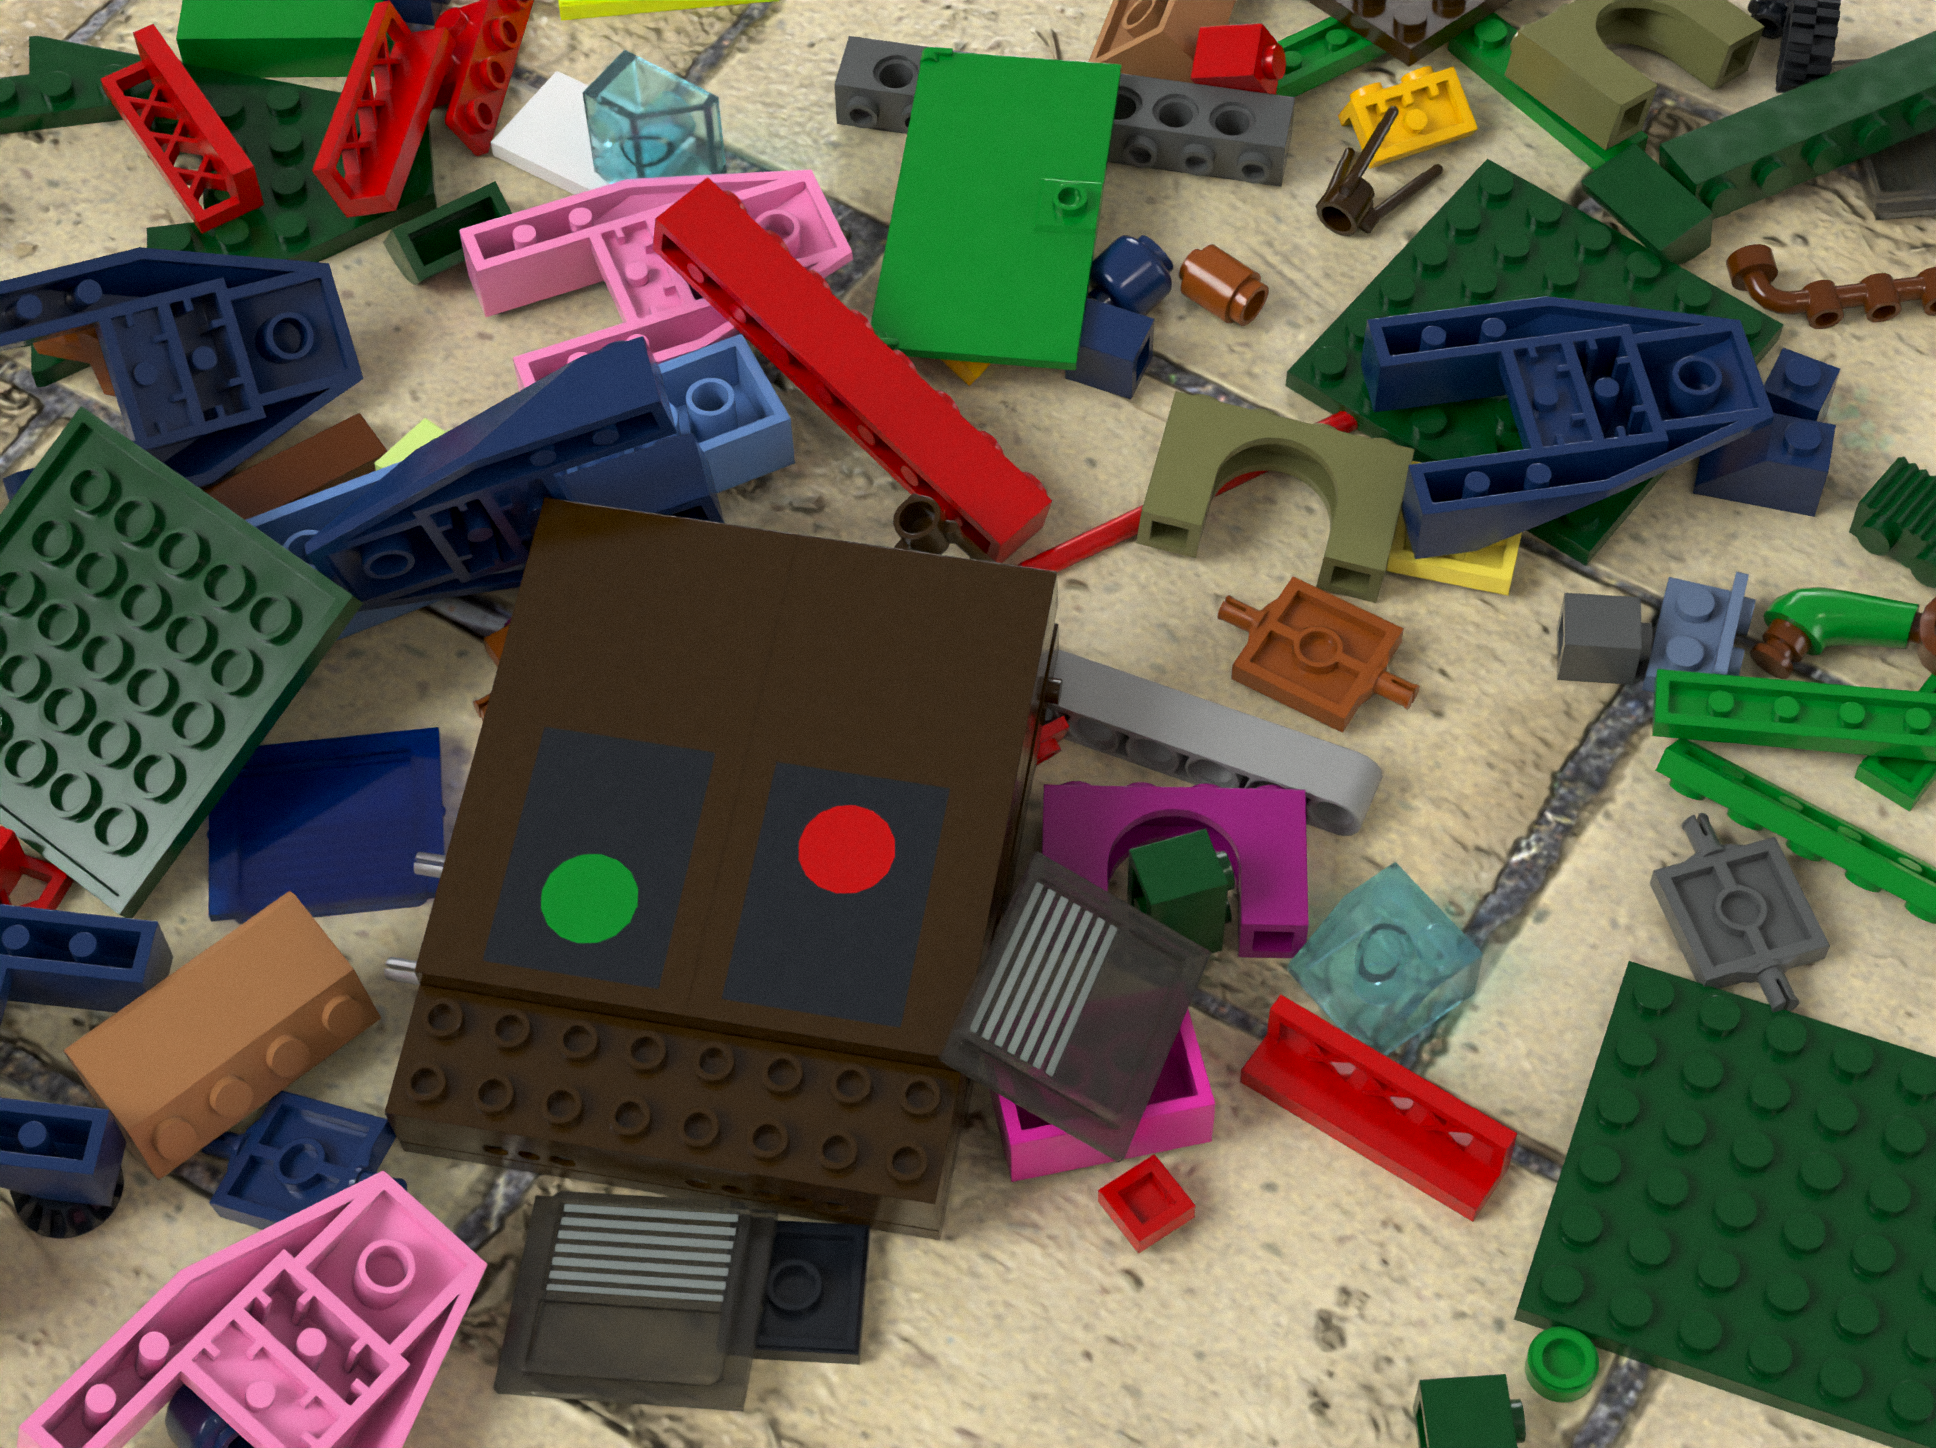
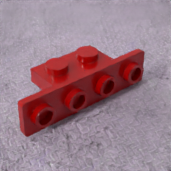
M480 0L461 8L453 7L448 9L442 15H439L434 25V29L446 27L456 44L432 109L450 103L445 116V124L475 156H481L489 152L534 0Z

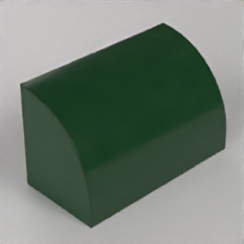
M1635 143L1629 145L1581 180L1583 191L1663 263L1668 260L1677 265L1686 263L1711 246L1713 212Z
M496 181L393 228L383 244L404 277L410 283L417 285L465 262L460 229L512 214Z

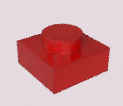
M1155 1154L1098 1190V1203L1138 1254L1195 1218L1196 1205Z

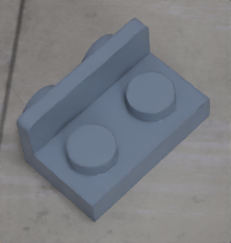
M1736 571L1731 591L1677 578H1668L1642 690L1654 693L1657 669L1739 676L1745 649L1733 646L1735 635L1747 636L1756 599L1744 597L1749 574Z

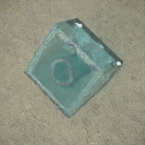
M624 50L582 92L594 172L599 174L606 182L612 184L625 179L727 174L718 96L627 50Z
M1394 862L1341 899L1290 961L1287 971L1342 1031L1386 1056L1475 994L1483 953L1410 876Z

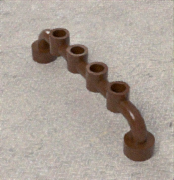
M1762 244L1748 245L1734 251L1726 260L1731 284L1735 289L1748 291L1750 297L1756 303L1771 312L1792 315L1806 313L1809 325L1814 329L1832 327L1844 318L1843 309L1862 306L1869 321H1888L1901 312L1902 306L1900 302L1921 300L1923 310L1927 315L1936 316V267L1928 268L1920 272L1916 277L1893 279L1890 274L1876 273L1864 278L1857 284L1836 286L1831 280H1818L1806 285L1802 290L1782 291L1771 285V282L1778 275V269L1770 247Z

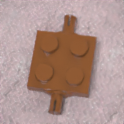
M1294 576L1280 596L1262 610L1255 609L1233 598L1231 595H1228L1221 604L1217 618L1249 633L1248 643L1232 665L1231 679L1343 733L1361 704L1369 700L1375 693L1403 706L1407 710L1417 697L1419 685L1406 681L1387 671V664L1402 643L1404 628Z

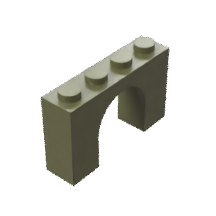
M1576 0L1570 4L1561 5L1555 12L1534 23H1526L1516 32L1510 43L1512 53L1504 76L1601 148L1607 150L1642 130L1658 85L1614 54L1605 45L1616 43L1632 44L1654 50L1666 56L1714 90L1748 71L1765 26L1728 0Z
M1175 391L1142 507L1136 544L1196 558L1209 508L1217 492L1227 482L1245 473L1254 471L1281 472L1296 477L1309 485L1319 495L1329 515V538L1316 587L1376 603L1403 500L1408 465L1412 463L1415 449L1397 445L1395 442L1385 438L1371 439L1338 431L1328 424H1310L1281 417L1266 409H1248L1220 402L1216 398L1205 394L1191 395Z

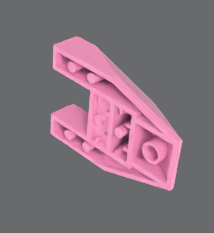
M812 170L625 179L460 229L468 276L485 317L605 281L623 321L619 325L513 357L519 391L573 360L599 351L607 344L615 341H629L643 336L657 364H661L741 334L652 249L655 218L707 177L722 191L728 190L734 193L744 204L748 215L765 231L771 230L778 234L787 245L790 254L805 269L814 270L825 279L852 261V250Z
M383 1170L180 1270L19 1426L17 1448H122L172 1399L176 1391L183 1384L189 1387L254 1448H402L488 1264Z

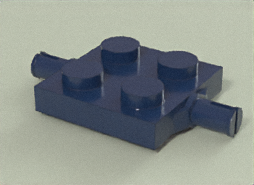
M281 1091L271 1099L262 1116L245 1133L237 1134L226 1131L201 1149L205 1155H213L229 1160L227 1173L209 1204L222 1218L265 1229L377 1174L379 1166L397 1136L388 1119ZM392 1177L407 1191V1183L404 1179Z

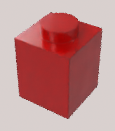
M1263 23L1200 27L1191 73V80L1195 84L1276 95L1278 79H1282L1285 73L1286 57L1283 47L1279 45Z

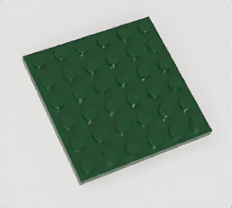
M1487 159L1287 371L1285 386L1331 414L1339 411L1349 413L1357 421L1358 430L1371 438H1385L1395 442L1397 445L1415 449L1412 461L1425 463L1523 450L1508 397L1503 395L1374 412L1361 369L1367 319L1544 296L1740 320L1756 365L1777 343L1784 324L1669 260L1663 263L1643 245ZM1667 471L1526 531L1586 566Z
M82 406L0 514V824L5 828L13 830L18 838L116 913L125 918L133 919L363 603Z
M1628 961L1514 1320L1543 1330L1559 1326L1576 1329L1586 1335L1597 1348L1892 1448H1936V1057L1784 1009L1772 1012L1771 1006L1711 986L1704 987L1701 983Z

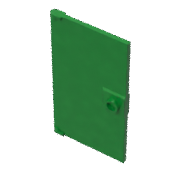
M926 47L922 50L920 70L871 319L874 333L892 350H899L908 357L1076 371L1120 86L1121 64L953 52V48Z

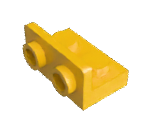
M1425 66L1404 75L1400 79V84L1383 89L1381 82H1376L1363 86L1349 95L1351 100L1338 114L1341 126L1353 125L1362 150L1388 108L1396 106L1399 110L1398 116L1390 127L1388 134L1370 162L1369 169L1470 137L1478 130L1454 66L1434 72L1432 66Z

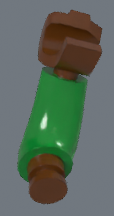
M1825 587L1797 588L1777 597L1763 615L1764 622L1768 626L1762 635L1765 644L1756 643L1749 652L1752 660L1765 672L1779 679H1788L1794 670L1791 662H1800L1805 654L1812 656L1820 655L1823 649L1827 647L1871 646L1907 649L1909 643L1916 645L1917 655L1922 665L1936 676V597L1925 606L1923 613H1920L1919 604Z

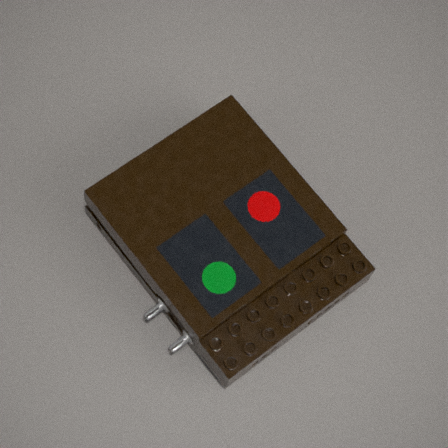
M544 497L447 854L440 855L420 851L415 857V860L419 862L414 863V872L416 874L440 878L418 960L390 957L385 965L392 969L384 968V976L387 980L419 985L385 1109V1115L403 1150L838 1224L870 1225V1229L940 1240L963 1121H967L982 1044L981 1024L986 1023L988 1008L977 1032L974 1033L969 1030V1027L997 968L1040 748L1041 731L1045 723L1048 703L1059 705L1063 680L1053 678L1059 651V624L1055 623L1058 608L1057 571Z

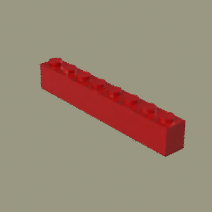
M707 177L655 218L652 249L911 495L918 494L933 498L939 504L948 520L956 521L963 533L996 563H1003L1043 528L1052 500L1047 496L1043 484L1031 473L1021 472L1005 457L1000 444L992 435L985 431H978L960 414L957 404L947 393L941 390L935 391L917 374L913 362L903 352L892 350L874 333L872 325L862 313L854 309L849 310L832 294L827 281L818 272L805 269L790 254L787 245L778 234L771 230L765 231L748 215L742 201L734 193L728 190L722 191Z

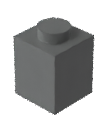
M1564 593L1557 625V680L1633 685L1639 660L1649 661L1652 649V624L1641 622V597Z

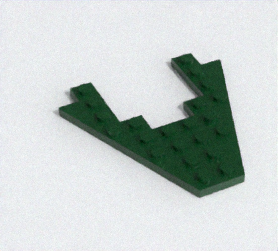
M29 36V74L0 78V135L124 120L104 92L100 79L141 61L140 55L48 37ZM182 63L254 165L264 205L204 233L200 232L194 222L146 228L147 248L320 262L437 208L429 120L396 211L347 218L312 172L340 98V92ZM149 79L122 92L125 96L148 100L154 85ZM357 110L355 115V123L357 136L359 140V137L361 135V129ZM155 117L149 131L173 135L179 121ZM341 152L336 169L341 174V176L345 178V170ZM204 188V210L231 198L230 194L227 191ZM33 343L20 346H31V373L37 388L46 387L91 366L89 363L38 354Z

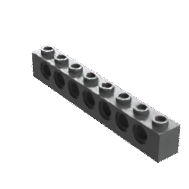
M849 36L834 84L837 124L907 134L920 70L922 50L927 46ZM1121 73L1108 162L1139 168H1153L1196 176H1209L1282 187L1292 137L1295 97Z

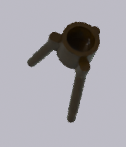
M1396 106L1388 108L1348 175L1347 173L1355 151L1350 147L1344 150L1326 192L1316 204L1317 215L1326 228L1336 234L1350 236L1358 228L1365 233H1371L1380 219L1423 189L1443 172V167L1440 164L1433 165L1373 208L1374 189L1362 176L1398 116L1399 110Z
M912 494L897 508L893 518V525L901 539L894 548L942 555L951 543L956 544L971 559L995 562L963 533L956 521L948 520L939 504L933 498Z

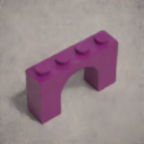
M1070 781L1061 785L1044 784L1041 884L1044 886L1041 890V905L1049 889L1056 892L1040 927V942L1061 896L1068 899L1045 953L1052 952L1073 903L1081 908L1060 954H1067L1086 910L1093 915L1075 954L1083 953L1099 917L1105 923L1091 953L1098 954L1107 934L1108 886L1116 869L1129 857V850L1206 828L1215 852L1222 850L1226 852L1234 873L1238 900V957L1304 959L1309 927L1305 789H1285L1278 785H1264L1256 789L1221 788L1207 783L1197 784L1192 787H1157L1145 782L1131 783L1127 786L1090 785L1082 781Z

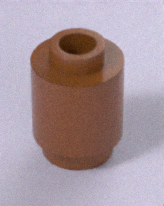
M1213 244L1206 246L1202 250H1193L1186 257L1179 271V278L1182 280L1181 293L1228 324L1237 322L1241 326L1248 325L1259 314L1268 297L1269 288L1261 282V276L1258 272Z

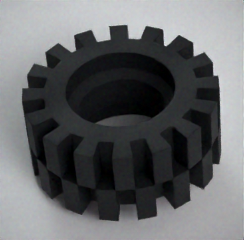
M1790 0L1779 49L1776 93L1788 92L1831 73L1832 58H1834L1836 48L1835 41L1839 28L1837 26L1840 19L1839 9L1841 0Z

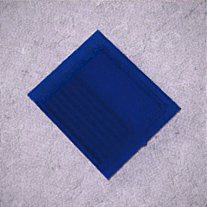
M439 727L259 745L209 813V830L207 831V838L209 839L208 915L211 922L234 919L242 925L288 891L297 896L313 918L418 907L423 905L428 899L435 898L440 878L416 874L414 872V863H419L415 860V857L420 851L445 855L444 816L446 808L443 805L441 733Z

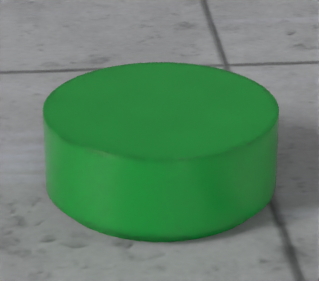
M1562 1326L1548 1328L1540 1332L1531 1342L1525 1360V1374L1531 1387L1542 1397L1559 1403L1573 1402L1584 1397L1592 1388L1599 1370V1356L1592 1341L1580 1331Z

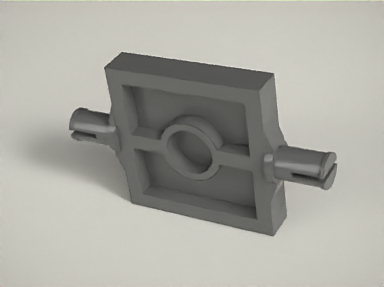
M1699 813L1697 819L1695 815L1690 816L1683 821L1681 826L1695 854L1682 863L1653 870L1650 886L1696 982L1703 984L1704 987L1711 986L1717 989L1741 982H1757L1760 984L1772 1012L1783 1009L1787 1011L1794 1010L1799 1005V999L1795 996L1784 973L1791 968L1825 959L1830 944L1776 837L1747 845L1720 844L1707 814Z

